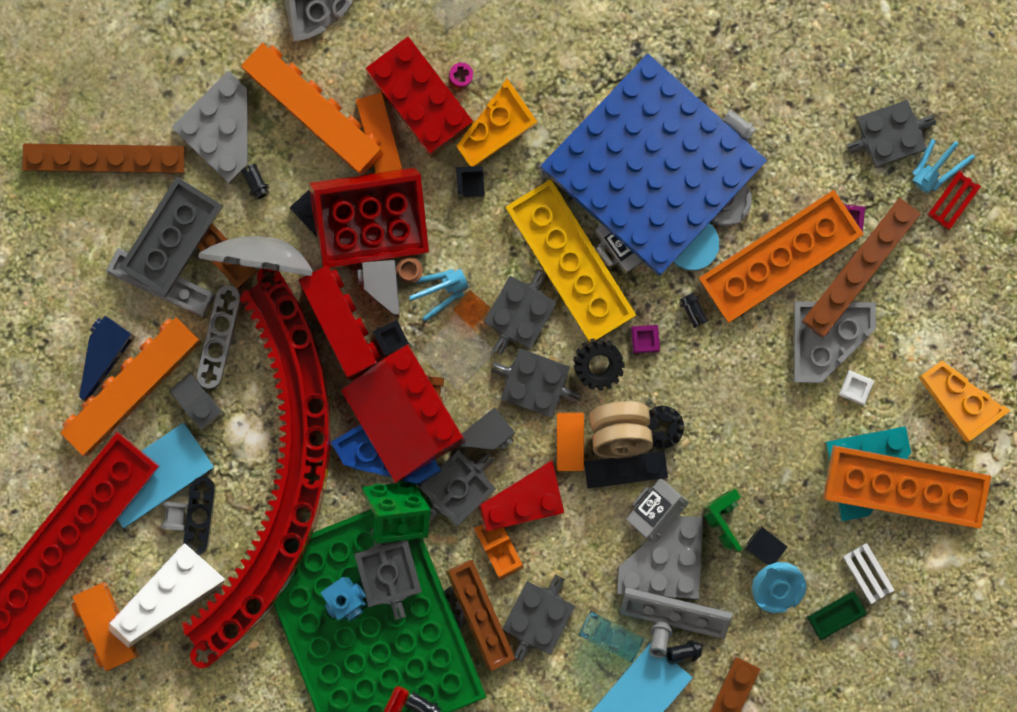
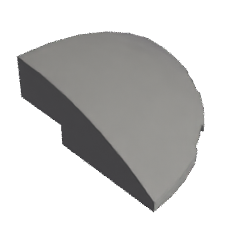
M284 0L293 41L304 40L325 31L327 26L344 15L352 4V0Z
M238 237L215 244L199 253L200 259L309 276H312L313 271L298 250L287 242L273 237Z

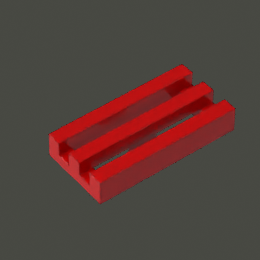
M961 171L957 172L927 214L947 230L952 228L981 187L978 183L975 184L971 178L964 176V173ZM959 180L963 182L941 215L935 214ZM970 187L971 191L948 222L944 219L966 188Z

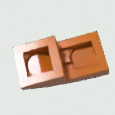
M557 413V471H584V413Z
M483 524L474 528L500 580L524 568L504 527L486 532Z

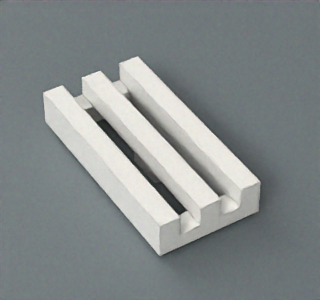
M867 543L843 556L844 561L870 604L894 591ZM861 552H865L885 589L882 590L860 554ZM855 556L876 591L875 595L871 594L851 560L852 557Z

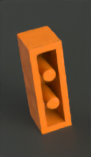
M107 582L100 583L72 596L74 603H71L72 609L76 617H81L85 624L82 630L88 643L93 642L97 651L94 653V658L99 668L104 667L106 672L140 657L135 645L128 648L108 630L109 624L120 612Z

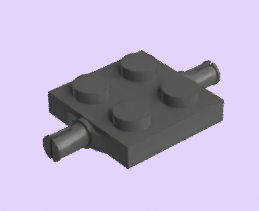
M908 100L857 117L856 121L861 131V139L849 144L847 143V150L849 149L848 152L851 155L865 149L871 157L875 168L926 151L927 148L922 138V129L936 125V120L933 114L917 119L912 112Z
M537 270L530 284L523 283L509 276L483 321L484 324L495 329L500 335L492 350L497 352L499 349L498 353L503 355L509 341L519 343L531 349L557 303L545 296L540 290L542 283L547 277L546 274L543 273L541 275L542 272Z
M519 348L516 359L510 367L494 362L493 367L503 371L495 368L491 370V373L506 377V386L501 397L502 400L551 418L561 398L577 404L578 399L569 396V394L578 398L581 394L565 388L570 366Z
M458 450L440 467L442 472L428 479L420 487L432 503L430 514H433L430 516L429 524L441 513L449 517L458 527L496 490L487 480L484 470L495 461L491 457L483 464L491 456L488 452L475 463L468 460Z
M402 540L395 543L376 544L374 541L375 546H372L369 550L354 554L368 606L371 607L382 603L391 604L395 620L399 619L400 616L401 618L406 617L402 601L410 595L422 592L408 540Z
M555 574L549 588L538 587L528 581L526 582L502 628L504 631L515 636L520 642L514 654L516 659L523 662L530 647L538 648L550 655L552 654L576 607L563 600L558 594L565 580L564 578Z

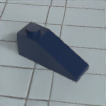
M106 315L103 319L98 318L90 329L92 334L88 341L79 395L84 401L96 392L135 338L132 333Z

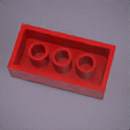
M409 36L365 68L369 78L379 91L382 92V95L430 158L466 133L473 124L471 117Z
M326 265L313 272L312 276L307 275L299 279L347 378L352 381L375 366L377 360L381 359L373 342L367 343L365 336L369 335L361 318L355 319L353 312L357 311L349 294L343 295L341 288L345 287L337 270L331 271L329 266Z

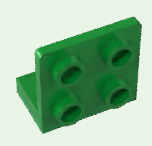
M400 481L392 484H374L362 488V493L374 513L373 539L376 544L428 537L431 510L415 484Z
M733 488L704 506L707 512L703 515L712 528L717 527L722 535L718 538L725 549L739 553L743 548L719 513L727 514L739 506L737 500L742 497L737 489Z

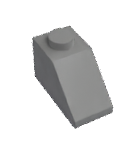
M395 260L362 263L363 270H358L359 286H364L365 292L394 317L400 316Z

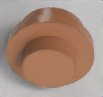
M406 257L400 260L396 266V275L405 284H414L422 277V265L415 258Z

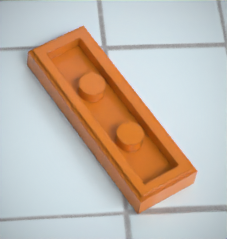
M382 92L356 99L365 134L372 133L382 143L379 147L383 154L373 164L375 172L403 169Z

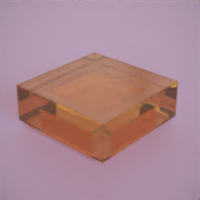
M469 290L455 306L453 312L474 328L488 312L490 306Z

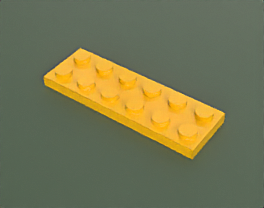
M551 179L505 207L589 343H591L590 339L594 338L597 341L636 316Z

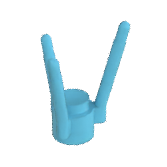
M931 139L917 168L912 172L915 175L912 182L926 193H929L931 190L936 191L941 184L964 168L975 156L973 154L941 178L937 179L940 176L937 171L956 149L958 142L955 141L933 167L927 165L924 168L936 142L935 139Z
M450 269L442 273L423 276L416 282L421 283L442 279V283L409 297L411 301L444 288L447 294L453 293L423 317V321L429 320L455 299L464 296L463 290L468 289L469 286L461 269L456 271Z

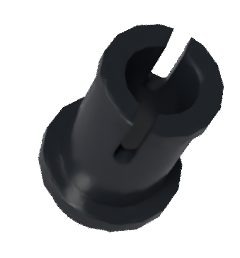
M257 164L248 165V170L244 167L241 173L244 175L251 190L249 192L250 196H253L255 200L269 194V185L265 184Z
M694 292L679 299L681 302L679 306L684 308L693 325L692 327L696 328L700 326L696 315L701 324L706 323L709 319L697 300L699 296H695Z
M688 640L686 644L667 647V654L665 655L670 665L687 660L695 662L702 656V648L699 642Z
M416 692L410 695L405 704V707L410 708L414 712H441L442 710L438 707V703L433 704L416 694Z

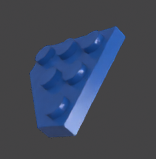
M361 424L331 441L345 467L392 478ZM436 460L401 481L420 485L442 471Z

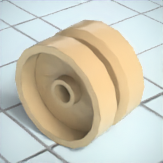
M629 401L613 402L599 406L590 412L591 430L595 432L592 437L593 450L596 455L605 458H626L643 454L653 447L652 432L647 427L650 425L649 407L645 404Z

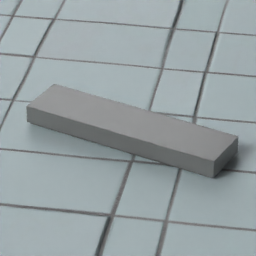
M117 248L106 270L107 273L204 319L215 297L214 293L179 277L167 297H164L119 268L128 252Z
M630 588L625 589L619 612L622 615L655 623L659 621L666 622L672 627L722 639L726 638L732 618L731 612Z

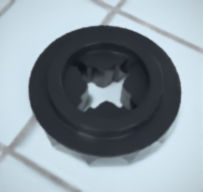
M661 405L650 409V425L647 427L651 432L658 427L657 416L663 422L673 421L667 428L669 438L662 431L654 434L652 432L653 447L666 449L676 445L684 433L685 426L682 416L669 406Z

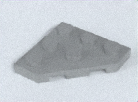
M227 71L172 126V129L229 185L241 174V170L248 166V90Z
M795 301L793 383H822L876 330V302H852L827 335L822 338L802 323L805 316L817 302Z
M678 516L656 543L648 540L618 567L617 594H624L625 589L630 588L664 597L699 599L703 517Z

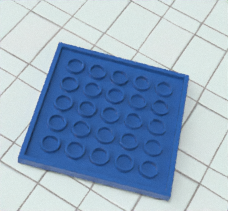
M647 54L543 162L540 169L660 277L766 163L767 159L746 140L741 139L736 131L723 122L708 106L653 57Z

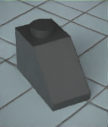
M191 373L170 389V392L201 430L206 431L225 414Z
M494 407L462 433L466 442L458 447L493 451L499 447L502 451L514 442L512 436L515 432Z

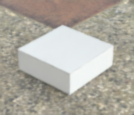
M849 370L838 396L864 406L874 380Z

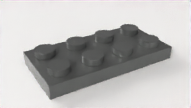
M176 177L119 268L160 295L167 297L224 206L181 178Z

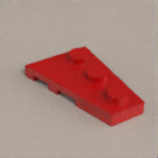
M552 460L479 505L485 532L565 513Z

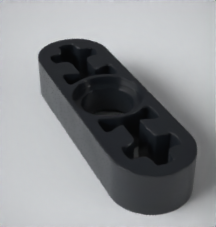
M198 477L191 484L183 544L185 543L192 550L194 547L189 545V541L195 538L196 531L190 532V527H206L205 533L199 532V540L203 541V546L198 547L197 551H194L197 555L205 553L209 547L216 485L213 480L207 477ZM202 481H206V486L210 487V493L206 492L204 494V501H209V506L194 504V499L200 500L201 493L196 491V487L201 486ZM197 508H203L207 512V520L202 524H197L192 519V514Z

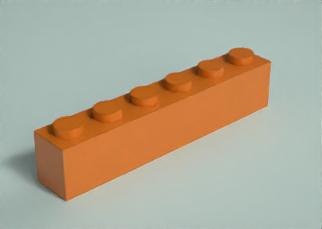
M262 42L241 65L243 71L356 173L364 175L383 154L379 147L382 143L372 133L364 134L360 130L362 125L353 116L345 117L340 112L342 107L330 97L329 100H326L320 94L323 90L314 81L310 80L307 83L301 77L303 72L291 62L287 65L281 59L284 55L276 47L271 45L268 48Z
M175 317L173 320L170 318L166 320L158 329L160 333L154 339L151 337L147 339L139 348L141 352L135 358L132 356L128 358L120 367L122 371L115 378L113 376L109 377L101 385L103 390L96 397L94 395L90 396L82 404L84 409L77 416L71 415L62 424L64 429L60 433L83 456H88L202 343L180 319Z

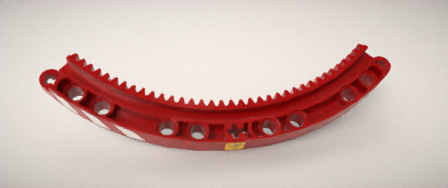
M260 268L257 273L258 284L249 291L246 289L242 292L243 294L239 300L242 304L247 305L245 310L252 314L250 316L251 320L257 323L255 328L262 332L260 338L263 341H267L263 345L267 351H271L267 357L271 361H275L270 367L274 371H278L273 375V378L281 381L275 385V388L283 391L277 395V399L285 403L279 405L278 409L286 413L279 416V420L286 423V425L279 427L280 431L286 433V436L279 438V441L286 444V446L278 450L285 454V457L277 460V462L284 466L281 469H276V473L281 475L282 478L274 480L279 489L271 491L277 498L276 500L268 501L273 510L265 511V514L270 519L269 521H261V524L266 529L265 531L256 532L261 540H252L251 543L256 549L255 551H246L250 556L249 560L241 559L244 569L235 568L238 577L229 576L228 580L231 586H221L224 595L215 593L214 596L217 602L207 601L209 610L200 608L199 613L201 617L192 615V624L190 622L182 623L183 633L189 637L195 646L191 650L190 660L198 668L212 666L236 647L268 613L288 585L307 549L314 531L328 479L331 449V415L325 371L314 334L302 307L281 272L277 270ZM266 272L270 274L276 273L273 279L277 284L272 286L269 282L263 283L266 279L264 274ZM293 303L295 306L294 312L288 316L283 315V305ZM299 332H306L308 335V339L303 345L295 344L294 339ZM315 400H321L323 402L322 411L317 414L311 413V403ZM316 432H321L324 435V442L320 446H313L311 443V437ZM309 462L317 465L323 464L322 467H316V474L320 476V480L314 481L313 485L312 481L307 479L308 475H313L314 467L309 466ZM302 508H309L311 511L310 520L301 523L298 519L299 511ZM295 538L299 542V549L297 552L290 554L286 549V544L288 540ZM253 599H257L261 604V610L255 615L251 614L248 609V604ZM231 623L237 625L239 630L238 635L234 639H230L226 635V628ZM200 649L202 651L211 649L218 653L217 655L210 653L207 656L209 660L207 663L204 661L198 662L197 660L200 656L198 652Z

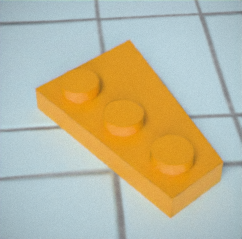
M508 78L456 145L469 166H478L538 124V121Z
M943 360L918 377L966 443L1011 411L990 398L991 396L984 390L981 391L972 385L966 377Z

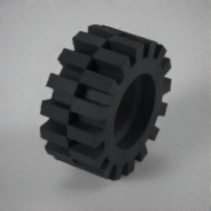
M594 338L590 339L591 343L586 344L584 342L582 343L583 348L576 350L577 357L574 356L573 359L575 363L573 365L574 370L582 384L588 385L590 389L594 390L597 387L599 391H602L604 386L610 389L612 388L611 383L615 382L617 384L619 382L618 377H622L624 374L622 368H625L623 356L611 341L608 340L606 342L604 338H599V341H596ZM597 355H603L609 360L608 368L602 373H593L589 369L590 360Z

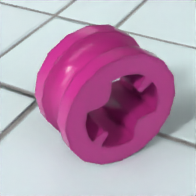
M458 62L451 67L449 79L456 87H466L473 79V70L468 64ZM458 68H463V72L468 71L469 75L465 77L464 82H459V78L456 80L453 76L457 74Z

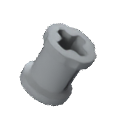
M164 502L163 506L166 507L164 524H161V529L185 531V526L183 525L184 509L187 508L188 504Z

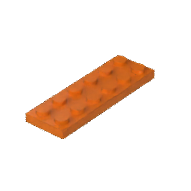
M832 190L698 279L726 322L730 323L863 236L864 233L835 190Z
M833 445L823 499L981 529L991 475Z

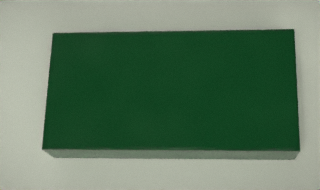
M853 590L806 616L817 638L821 641L868 614Z

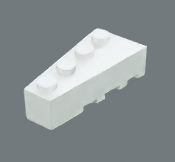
M184 543L112 620L108 630L129 648L169 620L180 615L181 612L193 604L195 605L204 597L219 589L224 584L225 578Z

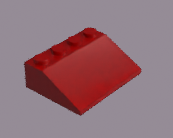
M415 167L309 183L322 267L328 265L331 268L429 253L421 174Z
M408 344L381 360L341 390L395 483L466 442Z

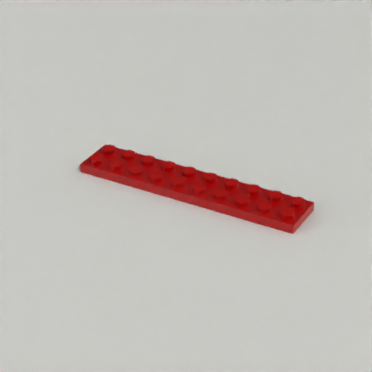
M115 433L0 575V663L160 468V465L121 433Z

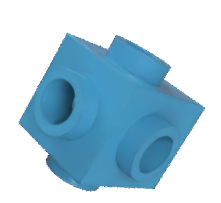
M342 577L321 592L327 602L325 608L334 619L337 617L338 620L347 619L350 622L363 613L361 609L367 605L363 599L366 597L364 591L357 583L354 585L349 577Z

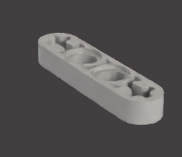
M232 286L221 287L215 297L197 372L198 383L207 389L217 388L221 384L241 304L239 300L241 297L240 292ZM228 291H232V296L236 298L235 302H230L228 307L229 311H233L232 316L225 312H218L219 307L225 308L226 303L222 299V295H227ZM220 317L229 319L230 327L225 332H219L215 328V322ZM214 343H219L223 346L224 352L219 358H212L209 355V347ZM206 359L213 363H221L220 368L214 366L213 374L217 376L216 381L211 380L210 384H206L207 380L203 378V374L209 373L211 366L209 364L205 365Z

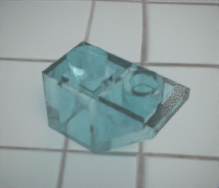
M590 611L578 634L584 639L633 663L644 641L643 637Z

